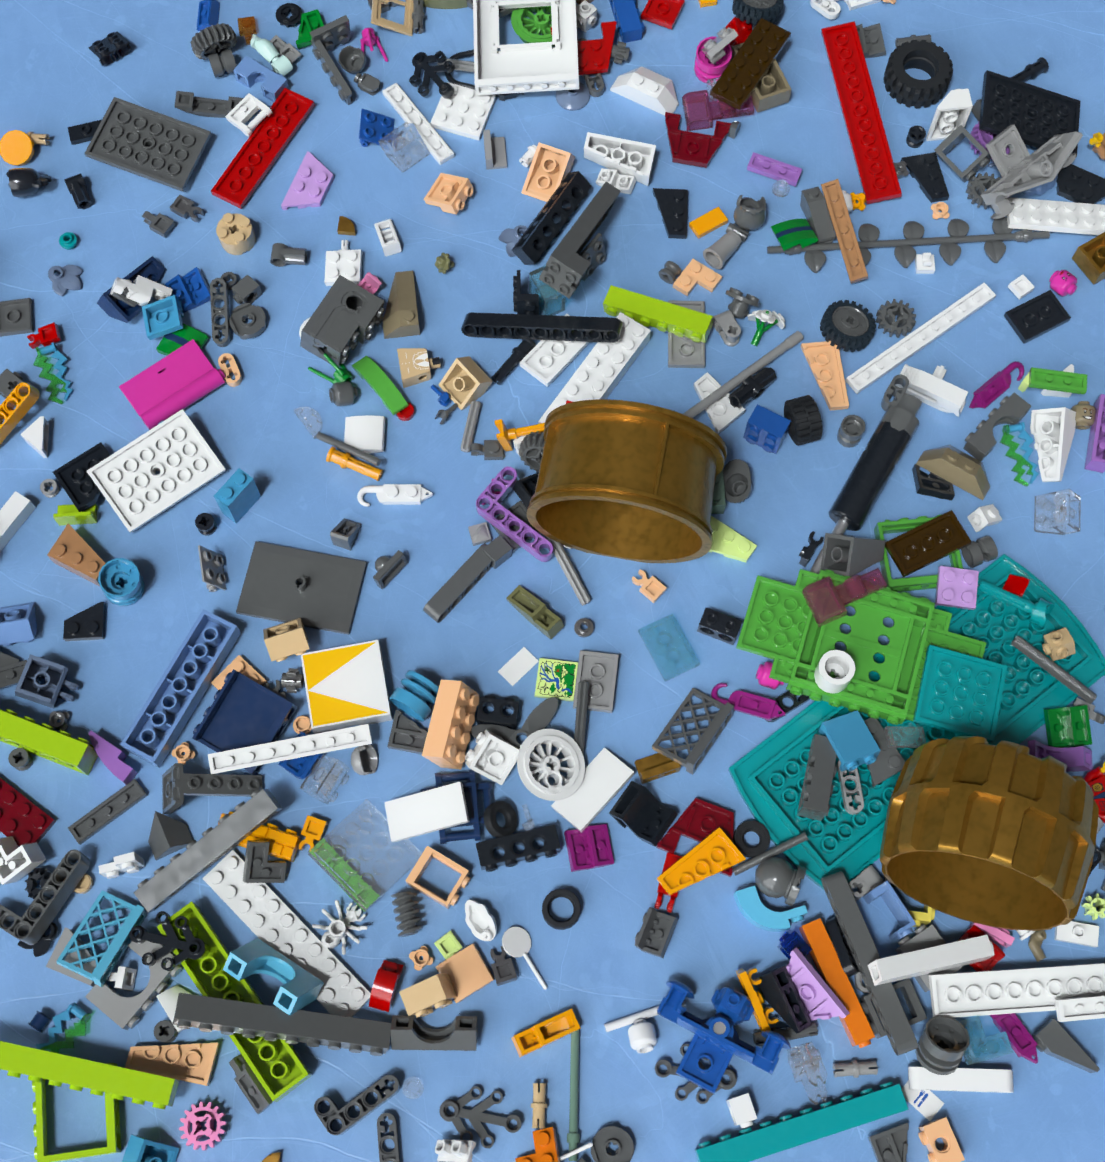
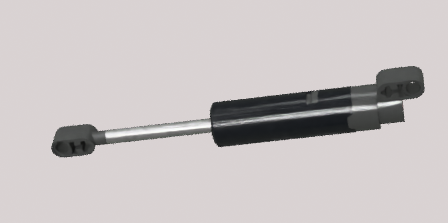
M896 375L888 386L881 402V407L886 412L828 512L829 517L836 523L831 532L832 534L843 535L846 530L859 531L862 528L893 473L895 465L902 457L919 426V420L915 416L921 407L922 401L913 395L906 394L909 380L905 375ZM895 384H901L903 388H898ZM893 395L895 397L892 402H889ZM823 548L809 572L819 574Z

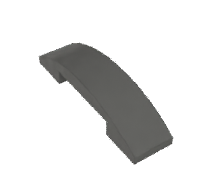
M176 91L175 108L205 117L226 118L225 116L243 98L229 96L228 100L194 97L193 92Z

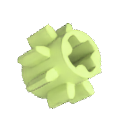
M1098 893L1093 898L1091 896L1085 897L1087 903L1081 905L1086 911L1084 915L1092 916V920H1096L1098 915L1100 918H1104L1105 899L1099 898Z

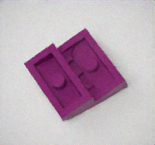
M607 824L587 826L582 833L578 829L564 832L571 872L614 864Z

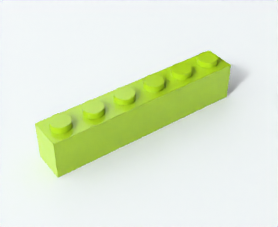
M612 285L603 302L604 312L610 316H618L621 312L643 326L655 327L662 332L668 331L678 337L684 336L694 342L706 343L713 326V316Z

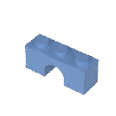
M247 56L234 69L236 81L248 88H251L257 82H264L261 85L263 96L272 102H275L284 88L289 89L288 81L283 75H278L271 68L265 67L257 60Z

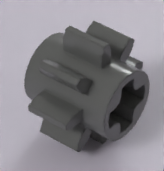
M618 41L617 45H612L610 57L614 58L613 61L615 63L622 64V60L627 61L630 48L626 47V43Z
M289 668L287 673L282 674L281 685L286 688L287 693H297V689L303 688L304 675L300 674L298 669Z

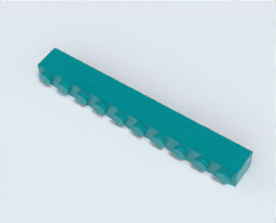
M891 1081L881 1084V1089L874 1092L872 1088L860 1091L861 1096L853 1098L851 1094L841 1097V1102L834 1105L832 1101L820 1104L821 1109L813 1111L811 1107L801 1110V1115L794 1118L792 1114L780 1117L781 1122L772 1124V1121L759 1124L761 1129L752 1131V1128L749 1127L740 1130L739 1136L732 1138L731 1134L719 1137L720 1142L712 1144L711 1140L698 1144L699 1149H696L695 1153L698 1162H750L909 1109L900 1084L893 1085Z

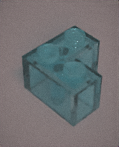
M979 1016L958 1021L965 1027L970 1037L969 1046L963 1055L966 1065L1013 1053L1006 1031L986 1037Z

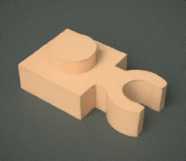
M639 570L638 574L642 579L638 580L633 576L632 582L637 586L641 585L642 587L639 592L652 603H655L666 591L667 587L654 576L648 579L646 573L643 570Z

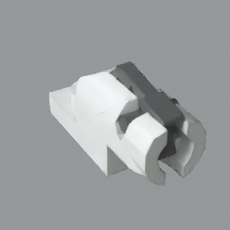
M138 275L133 283L131 280L117 277L110 294L135 307L137 305H147L151 297L159 301L171 296L173 289Z

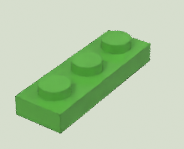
M1031 367L1029 371V387L1085 394L1087 391V375Z

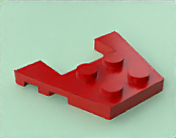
M616 21L601 23L603 39L578 41L579 75L608 72Z

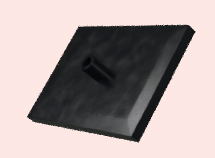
M987 70L984 73L979 129L998 135L1010 125L1015 124L1024 144L1039 148L1054 135L1079 132L1081 101ZM1077 144V146L1075 147V149H1074L1073 152H1072V153H1076V157H1077L1078 144Z

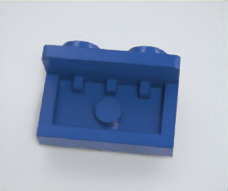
M300 731L297 737L307 736V734ZM323 753L280 761L278 765L296 778L304 779L310 775L313 764L322 757Z

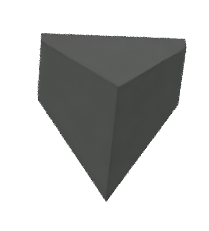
M155 811L148 842L157 861L185 848L193 839L186 824Z

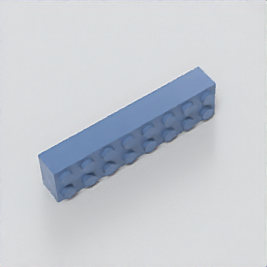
M205 609L202 610L120 743L126 751L160 768L239 638L241 632L236 625Z

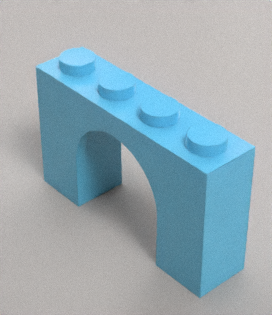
M259 938L231 951L223 968L225 972L238 981L255 973L267 974L280 980L284 985L280 987L273 1004L288 1015H292L315 1001L324 983Z

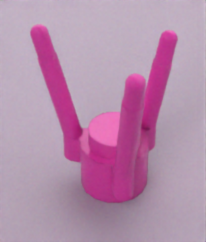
M363 29L362 39H360L363 53L365 45L369 46L370 50L373 51V45L376 43L384 60L388 62V58L379 41V37L375 35L374 29Z

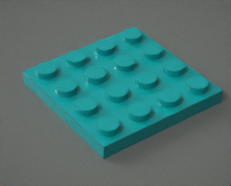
M929 645L913 722L964 736L983 737L987 739V742L992 743L996 733L1007 665Z

